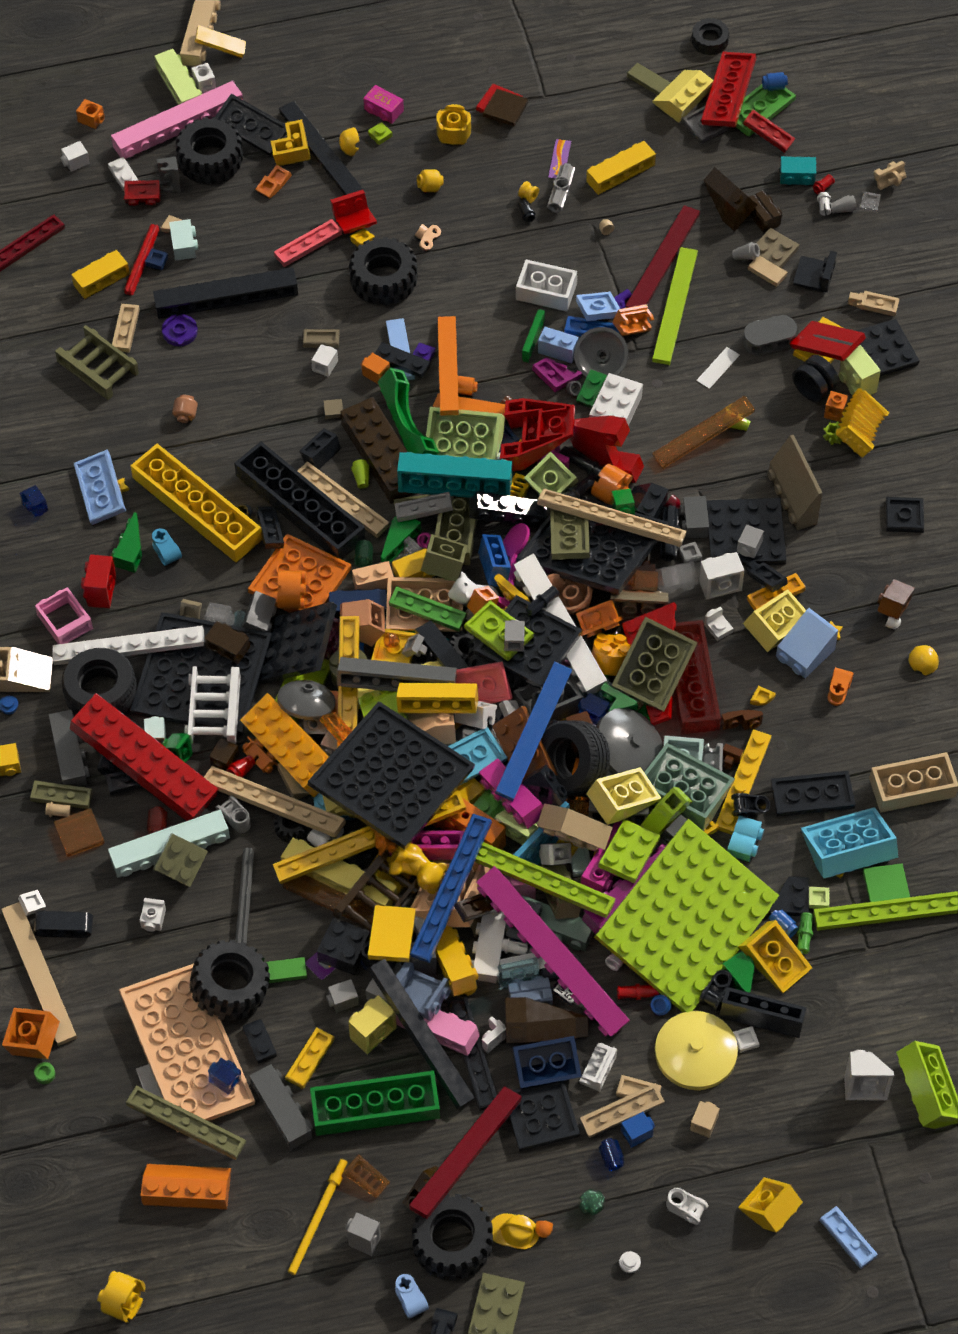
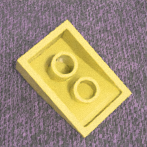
M787 589L755 610L743 624L762 647L769 652L780 644L806 610Z
M641 767L596 779L586 793L607 825L622 821L661 800L660 795Z

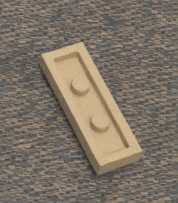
M121 304L112 345L121 352L130 353L140 311L139 305Z

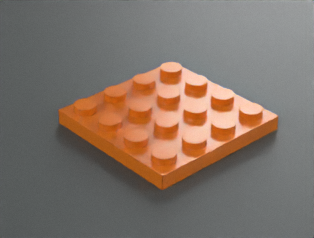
M286 534L283 538L284 548H278L273 552L248 587V593L252 595L255 591L277 599L279 571H306V582H302V584L306 585V596H302V598H305V608L328 603L329 592H334L338 589L352 567L350 563ZM283 609V610H285V611H287V612L290 613V612H294V611H298V610H302V609Z

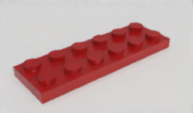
M722 52L701 119L702 125L736 127L755 65L756 54Z

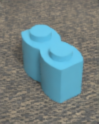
M739 815L727 852L735 858L750 862L751 857H755L757 854L758 846L756 842L762 839L764 829L761 828L762 822Z

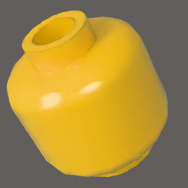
M436 169L422 170L417 175V186L423 192H437L443 186V176Z

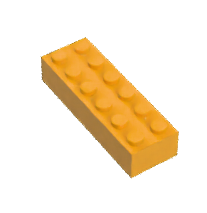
M267 693L240 721L311 796L315 797L319 792L308 786V780L329 756L289 714L281 709L278 702Z

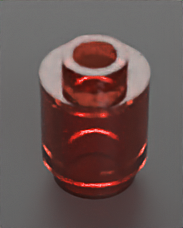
M155 806L148 811V834L167 828L168 812L163 807Z

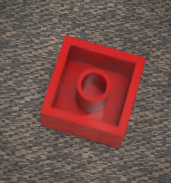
M90 554L89 562L86 561L85 563L86 576L81 581V588L84 589L83 598L86 599L88 607L110 609L116 582L113 557Z

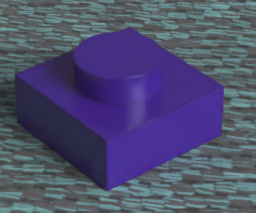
M418 343L413 355L431 362L436 349Z

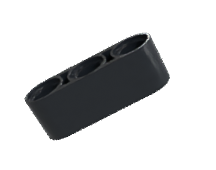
M39 911L35 915L33 933L40 937L88 938L92 934L93 915L87 912Z

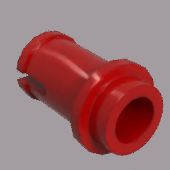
M828 174L820 181H816L813 185L814 192L816 194L825 192V189L835 183L833 176Z

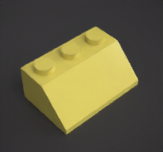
M683 70L652 103L679 123L681 118L685 117L710 92L714 80L701 70Z

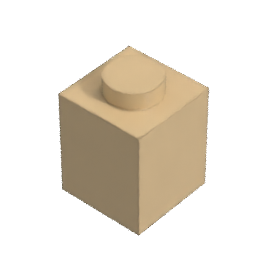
M700 1101L692 1119L690 1131L710 1138L718 1119L720 1108H717L711 1102L704 1103Z

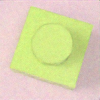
M809 887V908H828L829 888Z

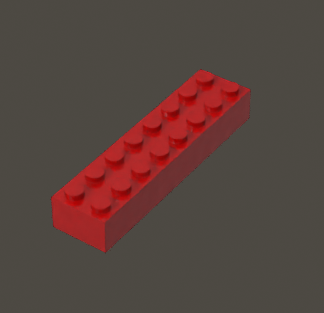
M97 693L71 720L70 730L186 821L199 817L215 799L218 792L216 786Z

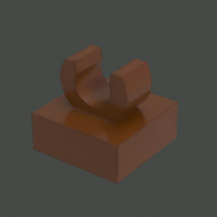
M725 743L722 758L725 763L723 767L731 770L733 764L739 766L744 750Z

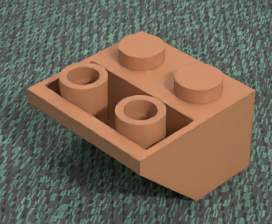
M369 599L345 602L340 605V617L359 616L360 642L372 647L385 633L383 606Z

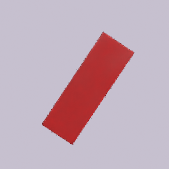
M754 109L743 122V125L784 153H786L795 140L793 136Z

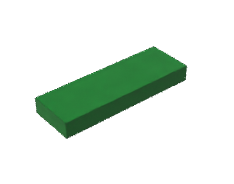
M539 309L536 313L522 349L523 362L529 363L545 322L544 310Z

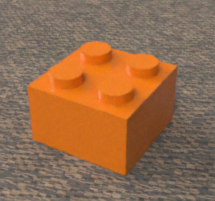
M13 1008L2 1046L11 1055L48 1059L60 1021L50 1011Z

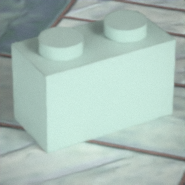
M190 219L169 222L175 260L196 258L195 250H198L197 239L193 240V237L196 236L195 226H191Z

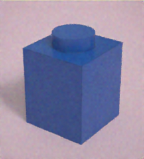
M644 1112L621 1123V1132L631 1148L653 1137L655 1125L650 1117H646Z

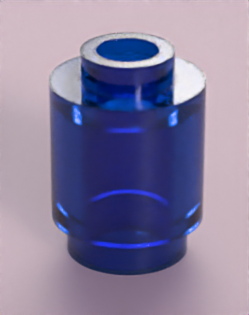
M607 1138L601 1141L598 1149L605 1167H608L609 1171L622 1168L625 1165V1158L618 1140Z

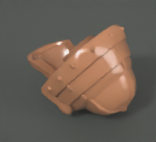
M558 574L547 576L552 586L556 587L559 591V598L569 614L576 615L578 612L589 609L593 591L590 586L562 579Z

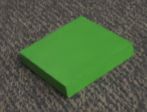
M903 863L863 868L869 902L910 897Z

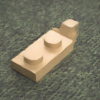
M868 291L859 294L850 292L848 299L849 305L890 316H896L899 298Z

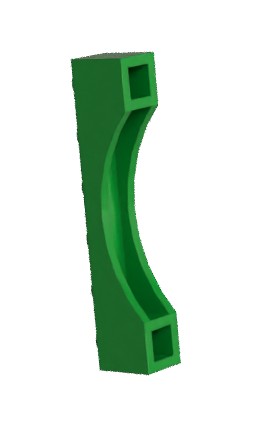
M389 368L379 379L378 384L407 452L438 455L439 451L434 439L423 435L416 428L409 409L410 384L404 371Z

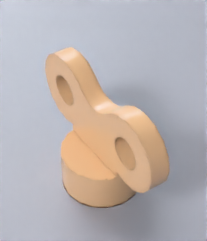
M422 224L414 236L421 239L420 247L428 251L433 246L432 240L440 236L441 229L436 225H432L428 229Z

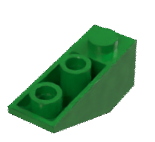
M134 512L132 518L128 519L126 530L124 533H121L117 548L113 549L111 555L115 567L134 573L142 560L140 530L136 512Z

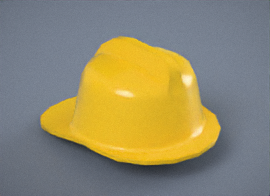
M500 1214L491 1221L493 1241L500 1245L517 1249H528L533 1247L539 1239L535 1229V1222L524 1215Z

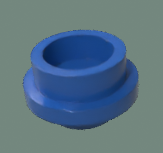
M5 696L0 700V710L3 713L13 714L17 710L18 701L15 697Z
M657 995L651 1001V1009L657 1015H665L671 1009V1002L666 996Z

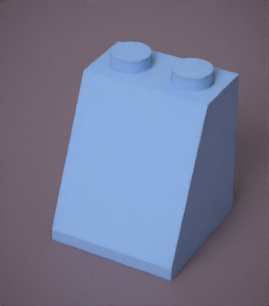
M808 608L777 646L776 656L780 662L786 663L797 675L806 678L835 650L838 629Z

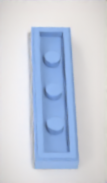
M404 318L387 320L386 327L390 345L410 353ZM404 372L407 380L415 379L414 375Z

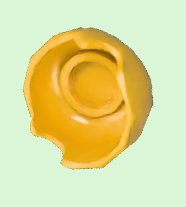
M353 127L344 130L340 134L339 145L345 154L354 156L359 148L355 147V144L359 142V136L356 128Z
M927 645L916 646L909 653L908 661L914 671L918 670L923 675L934 673L938 668V655L932 647Z

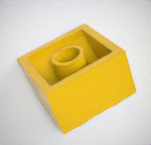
M764 1177L738 1208L763 1229L777 1233L803 1202L790 1184Z

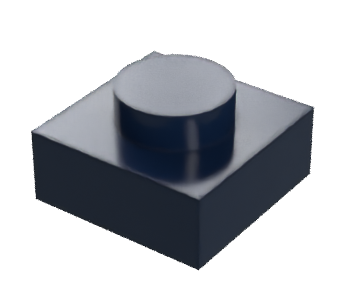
M151 249L145 260V266L162 271L169 258L168 253Z

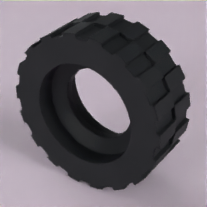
M706 18L693 26L692 44L698 52L716 55L727 48L729 28L721 20ZM712 32L716 33L719 38L714 41H708L703 39L702 35Z

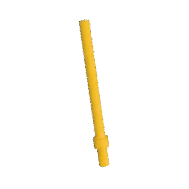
M339 1160L334 1173H331L328 1179L329 1184L288 1269V1273L296 1275L331 1197L343 1179L342 1174L348 1163L346 1160Z

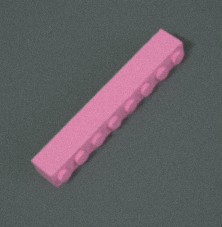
M233 81L111 135L113 147L120 158L132 157L137 153L178 136L180 131L185 129L187 124H192L194 120H203V118L207 117L208 119L214 118L231 93L243 100L242 93Z

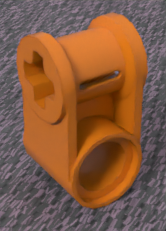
M835 667L828 693V702L830 704L839 706L844 703L853 679V672Z

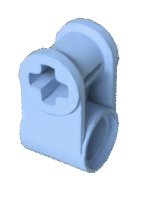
M408 1274L400 1275L396 1279L395 1292L405 1314L410 1319L428 1310L429 1306L413 1277ZM404 1284L405 1286H409V1288L406 1289L405 1287H401V1285Z

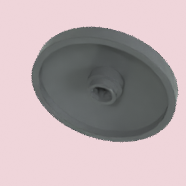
M625 708L611 710L596 725L608 743L610 750L608 771L613 775L640 767L645 772L663 748L661 737L654 725L635 710Z

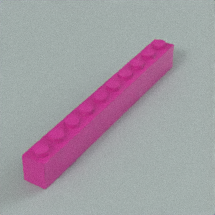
M494 866L476 882L479 885L477 890L484 897L487 895L493 901L490 903L491 906L498 913L500 911L503 912L506 916L504 921L511 928L513 926L519 931L518 937L524 943L527 941L533 947L530 949L531 952L538 959L540 957L546 962L544 967L551 974L554 972L559 977L558 983L564 989L569 988L573 993L571 998L578 1005L581 1003L586 1008L585 1014L591 1020L596 1019L600 1024L598 1029L605 1036L608 1034L611 1037L614 1036L630 1021L497 867Z

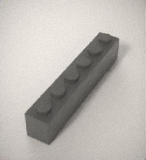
M340 657L337 669V686L397 692L399 683H456L457 668Z

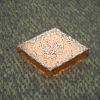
M91 808L54 821L67 857L105 844Z

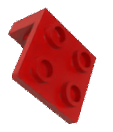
M364 190L330 200L333 217L344 234L353 233L356 230L369 228L377 224L375 217L368 208Z

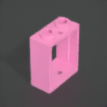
M68 587L57 591L54 595L41 600L35 605L37 616L58 644L69 643L93 629L91 618ZM69 603L79 618L56 630L46 615Z

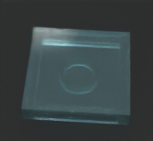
M537 958L497 966L499 990L508 988V984L514 980L522 979L523 981H529L539 976V962Z

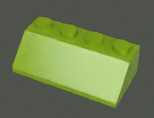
M914 1041L897 1051L899 1065L903 1069L905 1082L910 1089L912 1102L916 1106L919 1114L918 1118L923 1127L937 1129L957 1124L958 1096L940 1047Z

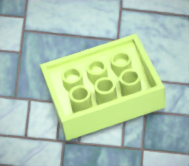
M430 407L426 437L434 439L439 451L438 455L497 460L504 433L505 416L500 413L459 410V415L440 416V408Z

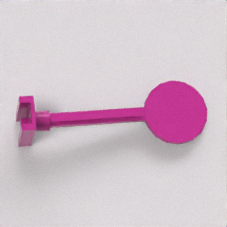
M523 523L511 528L503 540L507 557L510 558L511 570L508 581L512 585L515 582L513 572L516 571L514 566L517 563L516 558L526 546L530 535L529 527ZM498 596L497 606L501 609L508 607L511 601H508L505 597Z

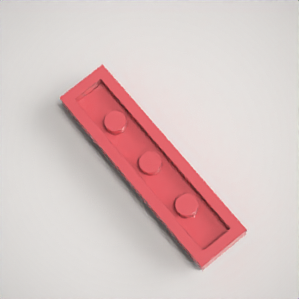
M331 219L274 251V256L283 267H286L342 235V230Z

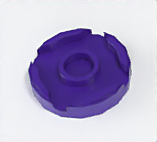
M188 315L170 316L162 325L164 340L173 346L188 345L197 337L198 328L196 321Z

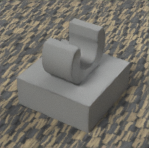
M420 634L409 637L402 654L406 657L425 655L428 648L422 644L424 637Z

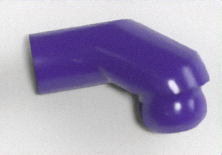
M628 289L614 297L620 309L625 308V301L632 295Z

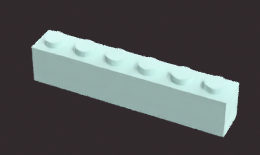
M221 809L109 848V856L117 878L129 876L135 871L146 870L155 865L170 833L203 849L214 843H222L229 839V829Z

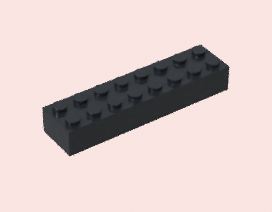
M262 441L234 463L235 473L239 479L270 505L275 506L276 510L329 554L342 560L366 539L365 527Z

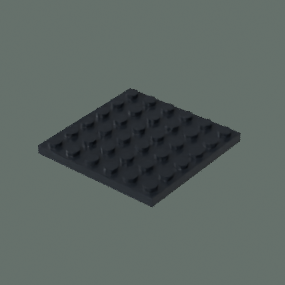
M580 496L581 500L613 509L612 505ZM635 512V516L668 525L667 521ZM549 515L518 555L516 561L519 562L534 553L545 573L558 574L561 578L620 595L658 540L588 520L590 558L552 560L551 518Z
M161 612L155 632L203 626L205 638L215 622ZM229 625L233 630L243 632L249 637L250 648L239 664L207 649L205 641L204 646L148 653L130 709L131 714L150 718L164 717L166 721L188 725L191 696L189 674H192L193 666H197L198 676H227L231 674V667H239L241 679L237 735L243 736L246 726L240 719L251 710L272 633ZM198 684L197 693H226V691H230V686H227V684ZM196 701V710H225V708H229V703H226V701ZM195 718L196 727H224L228 722L225 718Z
M378 701L308 780V786L405 850L473 771L475 764Z

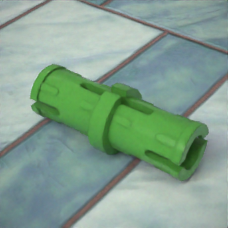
M807 912L801 914L800 928L797 930V948L802 954L809 953L810 939L813 937L812 923L814 915Z

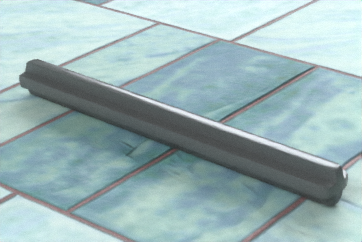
M253 848L243 849L236 943H241V941L247 943L254 860Z

